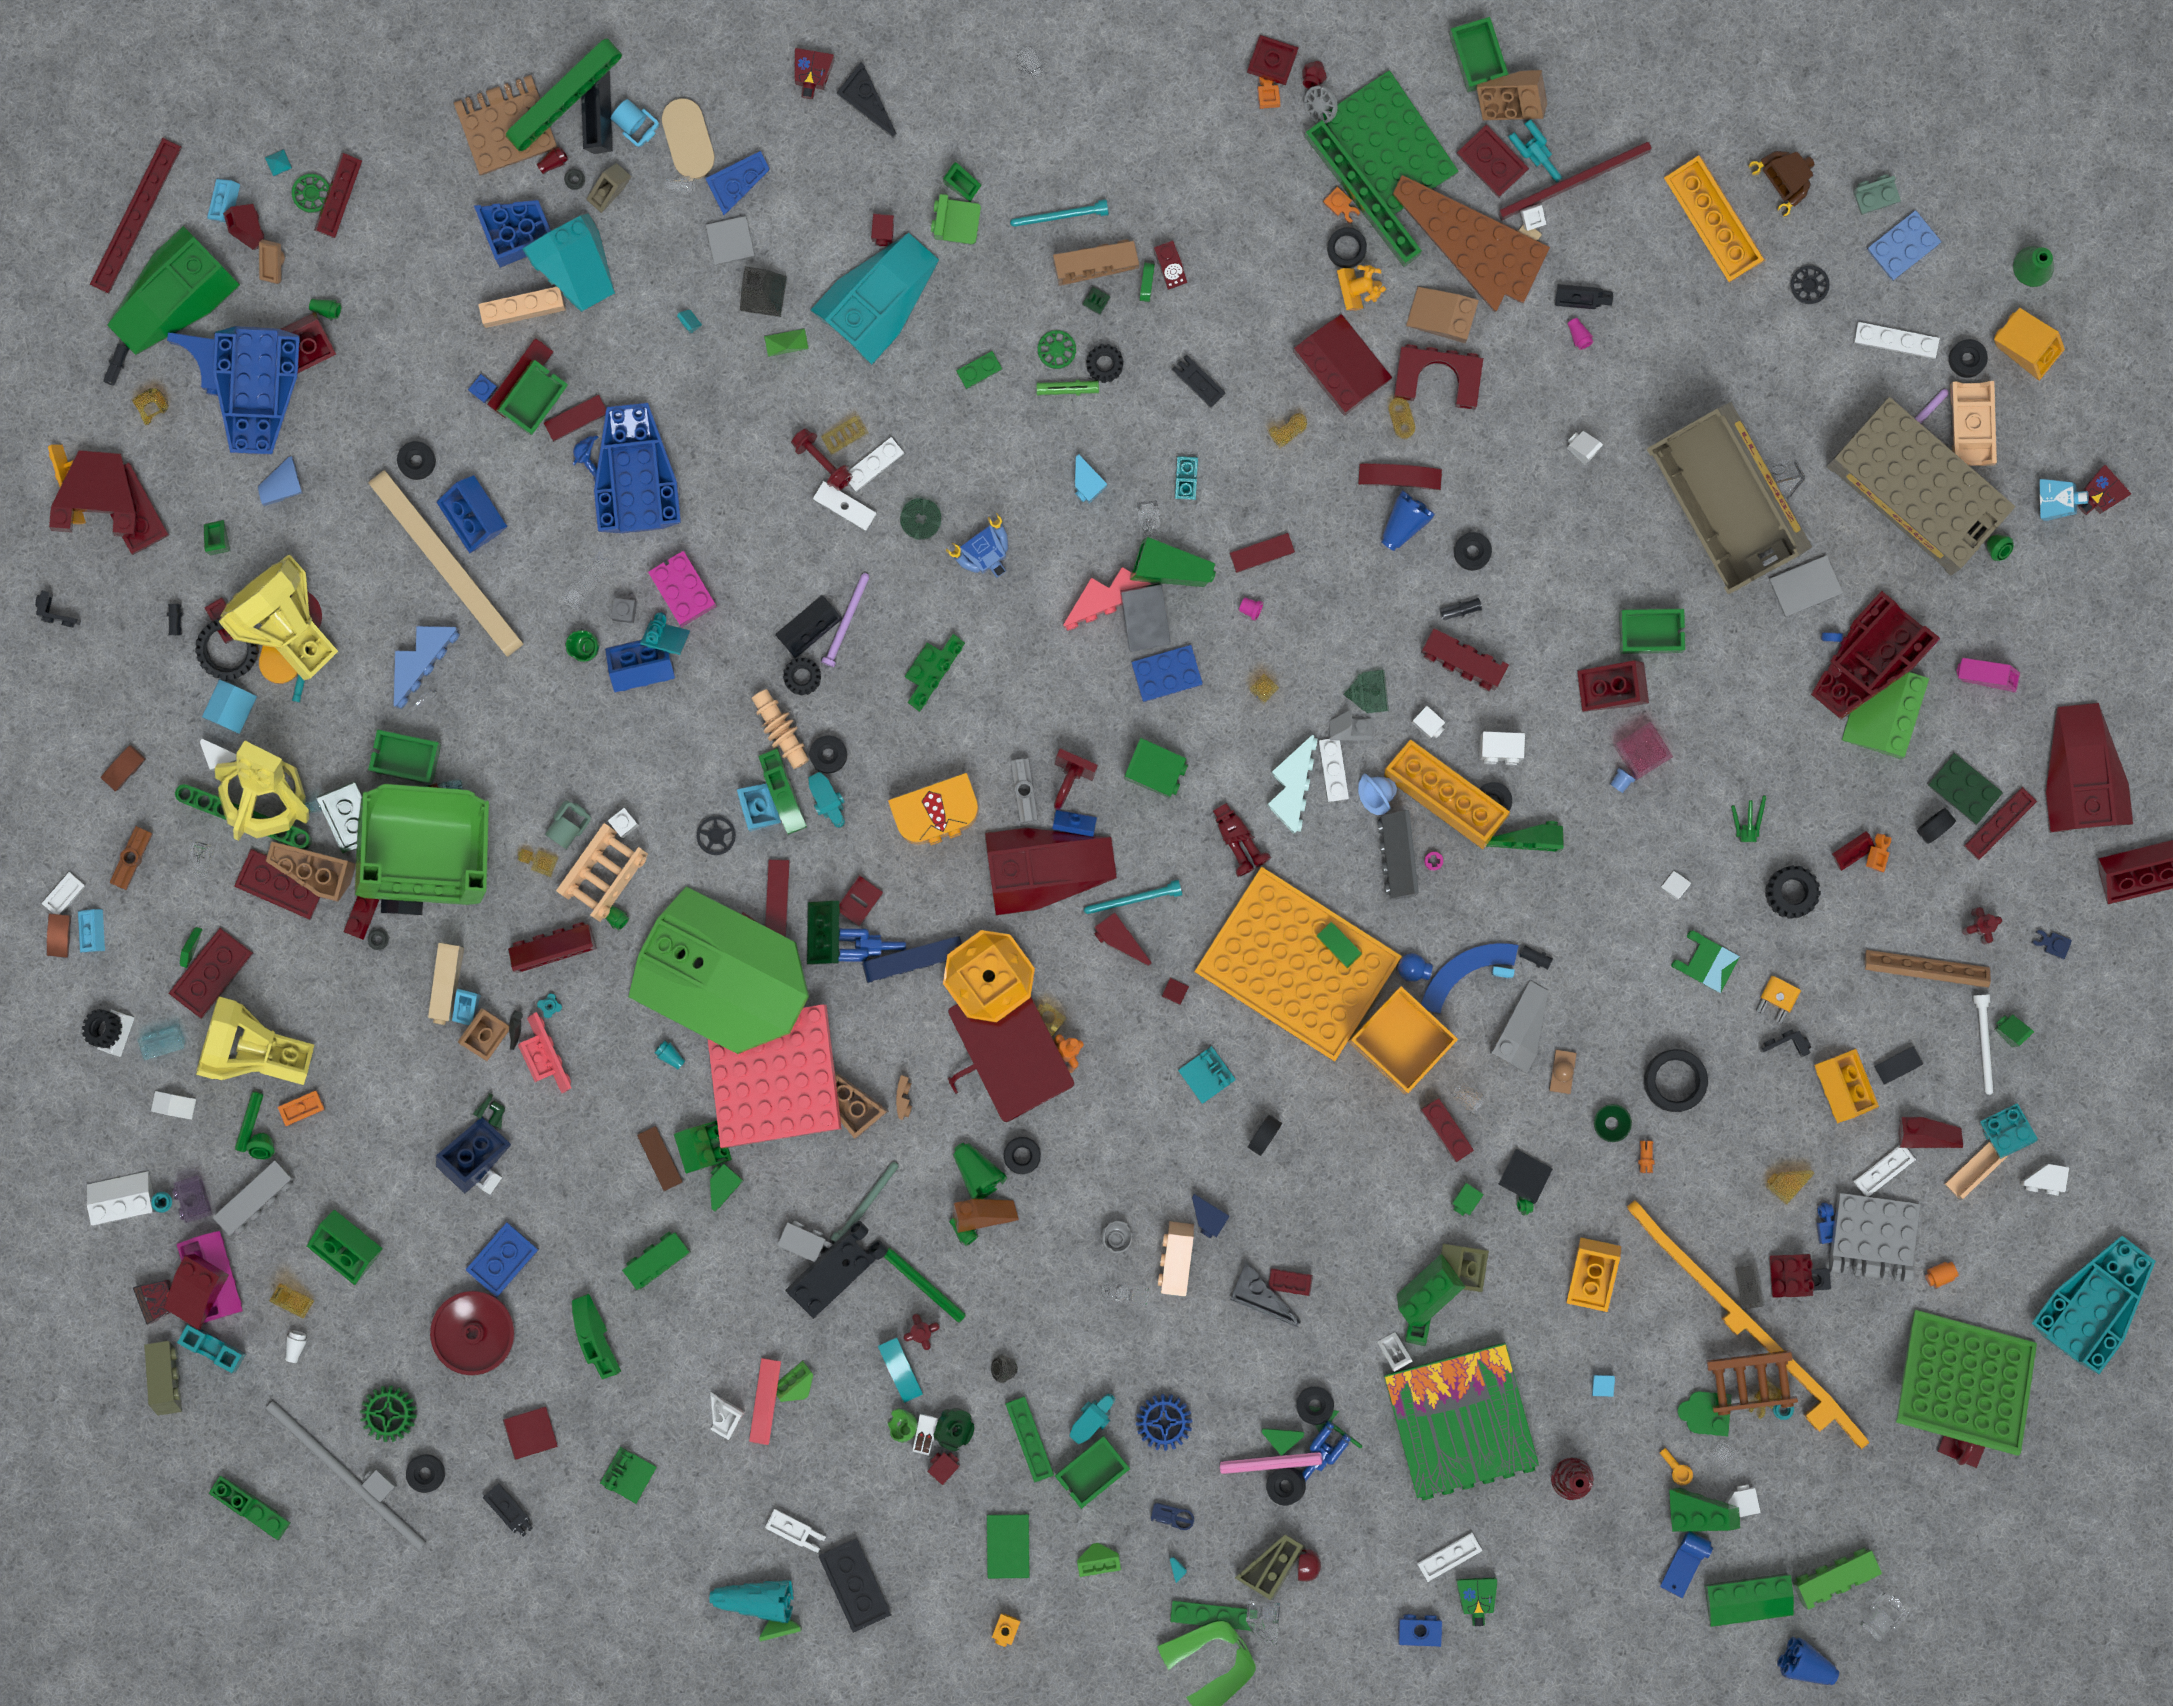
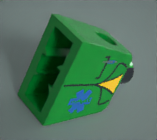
M1497 1578L1456 1579L1463 1614H1472V1626H1485V1613H1494Z

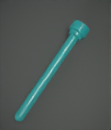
M1098 200L1092 206L1014 218L1010 221V224L1013 227L1094 213L1101 215V217L1108 216L1107 200Z
M1179 879L1171 881L1170 884H1167V887L1086 906L1084 913H1096L1169 894L1174 897L1182 896Z

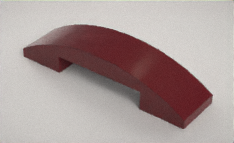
M1360 464L1358 485H1386L1441 490L1442 469L1397 464Z

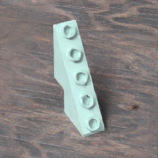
M1314 735L1310 736L1271 773L1285 789L1269 802L1267 806L1293 834L1297 831L1301 832L1303 820L1299 819L1300 811H1305L1307 799H1303L1304 791H1308L1310 784L1307 772L1308 770L1312 771L1314 759L1310 758L1311 751L1316 750L1318 738H1314Z

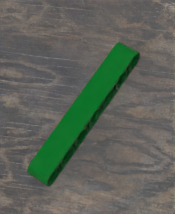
M608 38L602 40L509 128L505 135L519 152L526 150L621 59L622 53Z
M185 784L176 788L175 797L179 802L226 820L225 815L220 813L222 804L219 797ZM185 789H189L191 793L187 800H183L181 796ZM209 797L210 804L207 807H202V798ZM231 802L233 806L238 810L239 805ZM253 811L252 818L255 819L271 818L256 811ZM294 826L282 838L278 836V833L268 836L299 849H307L312 844V836L308 832ZM305 834L306 842L303 845H298L297 837Z

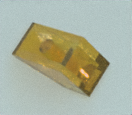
M1812 1170L1773 1173L1767 1180L1769 1185L1766 1188L1782 1203L1787 1205L1815 1173Z

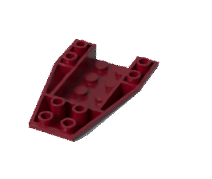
M2099 703L2056 708L2045 790L2050 833L2105 826L2133 825L2129 783Z
M1034 828L985 833L996 916L1039 910L1117 879L1111 837L1096 835L1092 837L1070 832Z

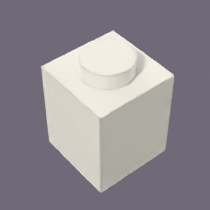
M1428 706L1412 721V724L1429 739L1433 736L1437 738L1445 730L1442 727L1445 722Z
M625 808L608 820L621 838H624L639 826Z

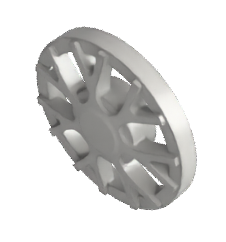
M1323 85L1311 87L1307 91L1304 98V107L1309 118L1316 123H1319L1321 120L1325 124L1331 122L1335 118L1338 109L1337 100L1333 92ZM1317 89H1321V96L1319 97ZM1327 94H1328L1329 97L1331 98L1329 101H1328V99L1325 97ZM1309 104H1312L1313 110L1310 109ZM1329 106L1333 107L1332 112L1328 111ZM1315 112L1318 113V118L1314 116ZM1323 112L1325 113L1327 120H1324V117L1322 115Z

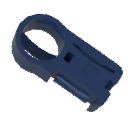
M1155 1503L1153 1506L1152 1522L1156 1519V1522L1168 1525L1172 1523L1171 1527L1180 1530H1188L1194 1524V1516L1187 1509H1180L1160 1503ZM1181 1512H1187L1191 1515L1192 1520L1177 1515ZM1176 1520L1189 1523L1190 1525L1181 1527L1176 1523Z

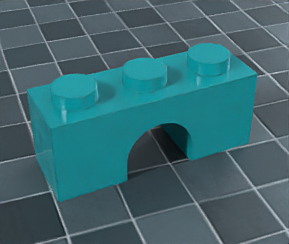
M190 1324L186 1325L177 1342L190 1351L209 1358L214 1364L230 1373L237 1372L246 1356L244 1352L202 1329H196Z

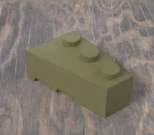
M170 1341L144 1344L148 1405L157 1416L182 1412L181 1393L178 1383L179 1370L176 1367L175 1361L178 1359L177 1348L173 1347Z
M1284 1535L1244 1571L1238 1574L1235 1579L1269 1600H1274L1305 1545L1288 1535Z

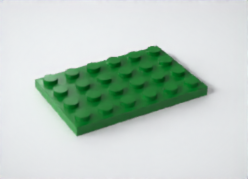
M1390 70L1339 103L1335 118L1331 122L1326 123L1330 131L1394 215L1404 209L1392 195L1402 175L1433 190L1459 172ZM1324 113V114H1323L1324 120H1327V117H1326V115H1325V113Z

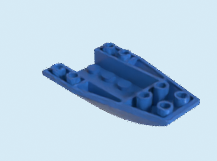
M240 326L215 332L213 375L230 453H273L297 379L299 335L278 328Z
M648 403L607 407L594 487L598 532L630 533L659 530L681 523L677 481Z

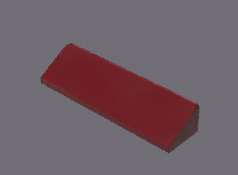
M535 338L487 404L488 407L497 412L496 409L530 362L536 360L544 366L553 354V351Z

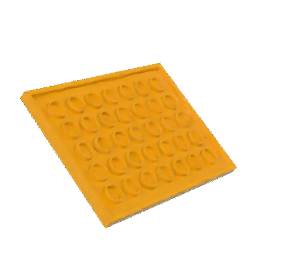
M1261 867L1194 972L1335 1062L1402 956ZM1330 922L1362 953L1348 968L1317 938V935Z

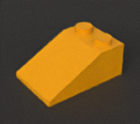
M1580 1237L1567 1304L1608 1312L1621 1257V1246Z

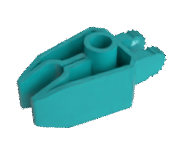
M820 772L808 777L809 789L817 802L814 804L818 815L823 814L825 819L829 817L837 828L843 827L845 819L840 811L844 809L842 804L845 801L840 792L835 793L828 778Z
M1106 1393L1099 1402L1096 1400L1092 1403L1088 1401L1081 1409L1083 1414L1074 1423L1069 1437L1077 1444H1081L1089 1440L1099 1427L1103 1430L1111 1421L1108 1418L1111 1414L1108 1410L1115 1402L1114 1394Z

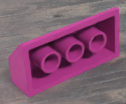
M220 1231L178 1243L177 1248L181 1262L185 1255L196 1254L229 1274L204 1323L242 1312L241 1300L237 1293L235 1279L231 1272L230 1261L227 1257L224 1240L221 1237Z

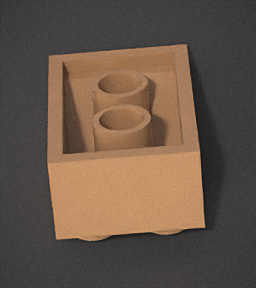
M1418 287L1406 326L1466 343L1479 300L1459 294Z

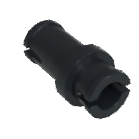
M168 604L169 612H166V617H169L168 635H182V604Z
M1526 945L1519 956L1536 964V967L1540 968L1541 966L1546 970L1549 969L1553 960L1552 957L1546 956L1545 952L1540 953Z

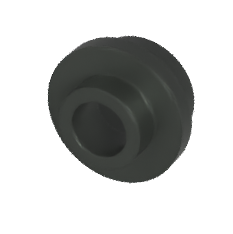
M571 169L565 174L564 181L568 188L578 190L583 187L585 176L580 170ZM577 176L579 180L577 183H572L571 178Z
M377 929L369 934L368 944L372 949L382 950L388 945L389 937L385 931ZM377 936H381L382 942L380 944L375 943V938Z

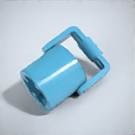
M629 99L623 101L611 116V120L624 131L622 134L637 147H642L646 141L649 142L656 134L655 131L660 125L644 108L640 110ZM648 116L655 124L646 131L642 139L637 143L630 136L639 129Z

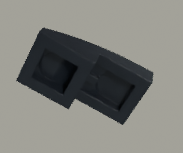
M1912 1046L1874 1067L1885 1085L1923 1065V1062L1915 1047Z

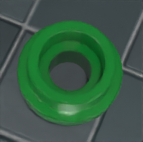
M1522 1197L1517 1200V1209L1523 1216L1533 1212V1203Z

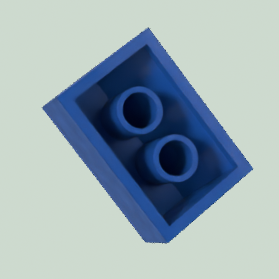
M474 475L456 482L436 502L469 554L497 537L507 528V525Z
M641 640L605 648L608 672L614 693L675 679L670 653L641 645Z

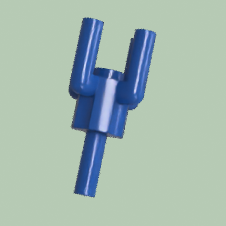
M840 928L839 941H855V949H840L839 961L864 962L868 956H881V950H906V942L881 941V935H869L867 929Z
M1327 1421L1310 1445V1453L1320 1452L1323 1461L1321 1465L1307 1466L1302 1472L1305 1482L1315 1469L1322 1471L1327 1464L1333 1465L1349 1445L1351 1437L1347 1434L1342 1436L1334 1448L1325 1442L1334 1427V1424L1330 1421Z

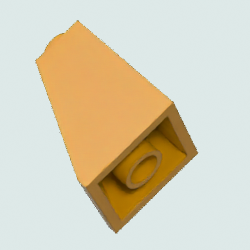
M2021 308L2009 316L2007 324L1996 332L1994 338L1997 348L2039 381L2065 350L2058 331Z

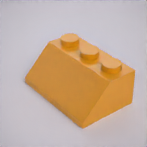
M1857 1049L1814 1065L1837 1123L1855 1118L1879 1107Z

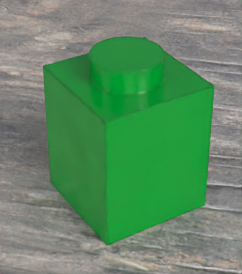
M1465 1183L1451 1203L1455 1206L1453 1210L1461 1216H1464L1465 1213L1471 1215L1484 1194Z

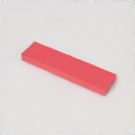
M761 1358L749 1442L769 1445L781 1361Z

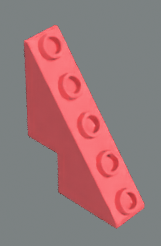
M1123 567L1110 588L1091 578L1063 627L1070 631L1077 628L1079 622L1085 620L1086 623L1098 619L1097 615L1105 613V615L1117 611L1116 607L1122 605L1121 590L1152 584L1130 580L1131 572Z

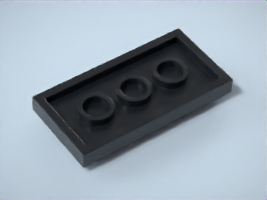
M857 1538L818 1556L853 1633L892 1615Z

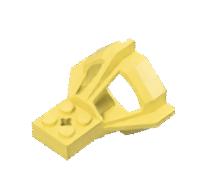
M291 555L285 556L280 562L272 565L248 583L240 592L236 593L233 599L226 605L221 614L222 618L219 620V623L236 641L275 647L303 680L311 679L338 652L312 622V618L309 615L306 572ZM258 623L262 625L259 629L254 628ZM306 647L309 648V650H308V653H309V654H307L306 651H305V648H306Z
M247 741L243 742L236 753L237 761L220 763L215 766V778L221 781L218 787L219 798L227 824L234 827V839L239 841L244 832L255 838H261L288 831L296 819L304 823L308 822L309 809L305 806L306 796L296 767ZM284 772L295 781V794L284 779ZM236 775H238L241 786L244 788L238 810L233 806L228 795V784ZM274 792L278 794L287 808L283 813L272 818H252L257 795Z
M218 996L196 1075L210 1079L225 1080L250 1072H259L304 1085L314 1045L275 1034L273 1030L270 1031L265 1028L242 1004ZM240 1026L244 1031L243 1035L239 1038L236 1058L228 1059L237 1027Z

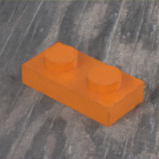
M316 1090L279 1106L278 1110L285 1126H289L325 1110Z

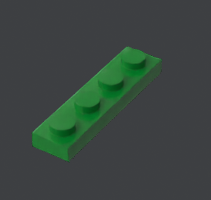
M1024 1396L1005 1403L1034 1483L1054 1476L1026 1397Z
M1172 1600L1170 1622L1205 1626L1213 1622L1225 1621L1233 1629L1254 1631L1256 1610Z

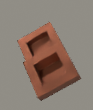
M130 745L100 778L116 792L138 770L146 758Z
M49 914L47 956L68 958L71 916Z

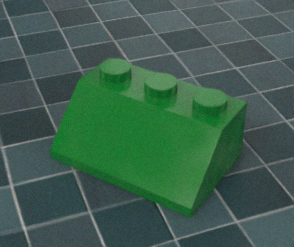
M333 1210L320 1223L306 1246L353 1285L358 1283L383 1249L336 1210Z
M1440 1254L1397 1294L1398 1310L1410 1326L1422 1327L1465 1288V1285L1445 1257Z

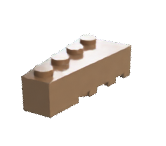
M835 1071L841 1123L853 1138L856 1139L888 1113L889 1110Z

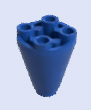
M1402 490L1394 504L1381 543L1395 551L1396 548H1400L1428 524L1435 513L1429 510L1424 503L1419 500H1413L1412 496Z
M1791 1637L1785 1654L1781 1655L1777 1661V1666L1781 1667L1782 1676L1789 1679L1834 1685L1839 1677V1670L1807 1641L1801 1638Z

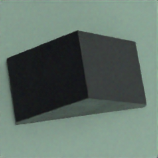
M381 899V913L422 915L423 902Z

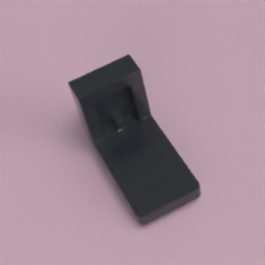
M41 590V594L37 595L35 602L37 607L36 615L42 617L41 621L54 623V620L62 621L61 625L74 628V624H81V621L78 619L49 613L53 598L52 593Z
M1791 1029L1781 1034L1783 1038L1778 1041L1772 1038L1764 1042V1047L1760 1049L1761 1053L1792 1039L1800 1057H1804L1810 1054L1809 1049L1811 1045L1807 1037L1803 1038L1800 1031L1794 1032Z

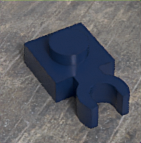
M2037 930L2036 933L2042 936V941L2037 942L2033 940L2032 944L2035 946L2044 945L2046 946L2044 952L2064 960L2072 940L2054 932L2051 933L2050 937H2047L2044 931Z

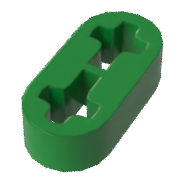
M1144 263L1139 301L1150 302L1155 268L1153 263Z

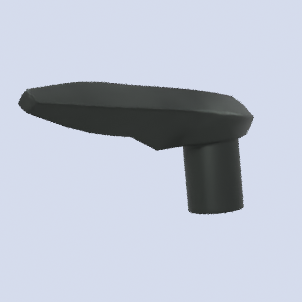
M516 1010L513 1012L509 1023L510 1050L515 1049L521 1033L523 1014Z

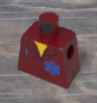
M795 48V84L803 86L801 97L813 99L815 88L825 89L835 61L834 54Z
M2104 465L2081 491H2088V504H2080L2078 507L2085 515L2089 514L2094 508L2101 514L2132 493Z

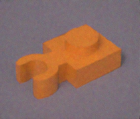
M1259 77V83L1262 85L1258 86L1257 89L1259 109L1280 107L1278 85H1273V81Z
M1338 187L1323 201L1337 216L1343 213L1345 220L1350 224L1353 220L1349 218V213L1354 212L1357 216L1360 215V211L1357 208L1349 206L1352 200Z
M1877 833L1875 837L1876 845L1875 847L1871 846L1866 867L1884 873L1889 857V852L1886 850L1891 844V837Z

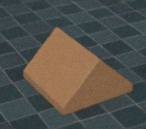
M481 1008L458 1040V1043L485 1061H488L508 1033L509 1025L486 1009Z

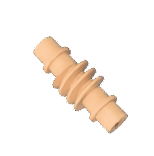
M767 689L754 695L751 699L758 709L756 713L757 715L761 714L766 722L761 727L767 726L764 729V733H771L768 737L769 741L776 740L772 744L773 748L781 747L784 752L782 757L788 759L793 769H797L807 763L809 758L803 750L805 746L803 743L800 744L795 737L796 735L793 734L798 727L789 728L793 719L785 721L789 712L781 713L777 706L778 700H773Z

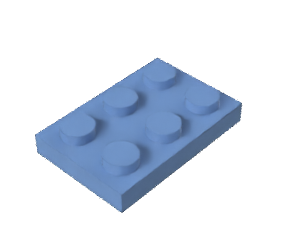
M1915 210L1868 247L1867 250L1890 279L1894 281L1937 247L1941 240Z

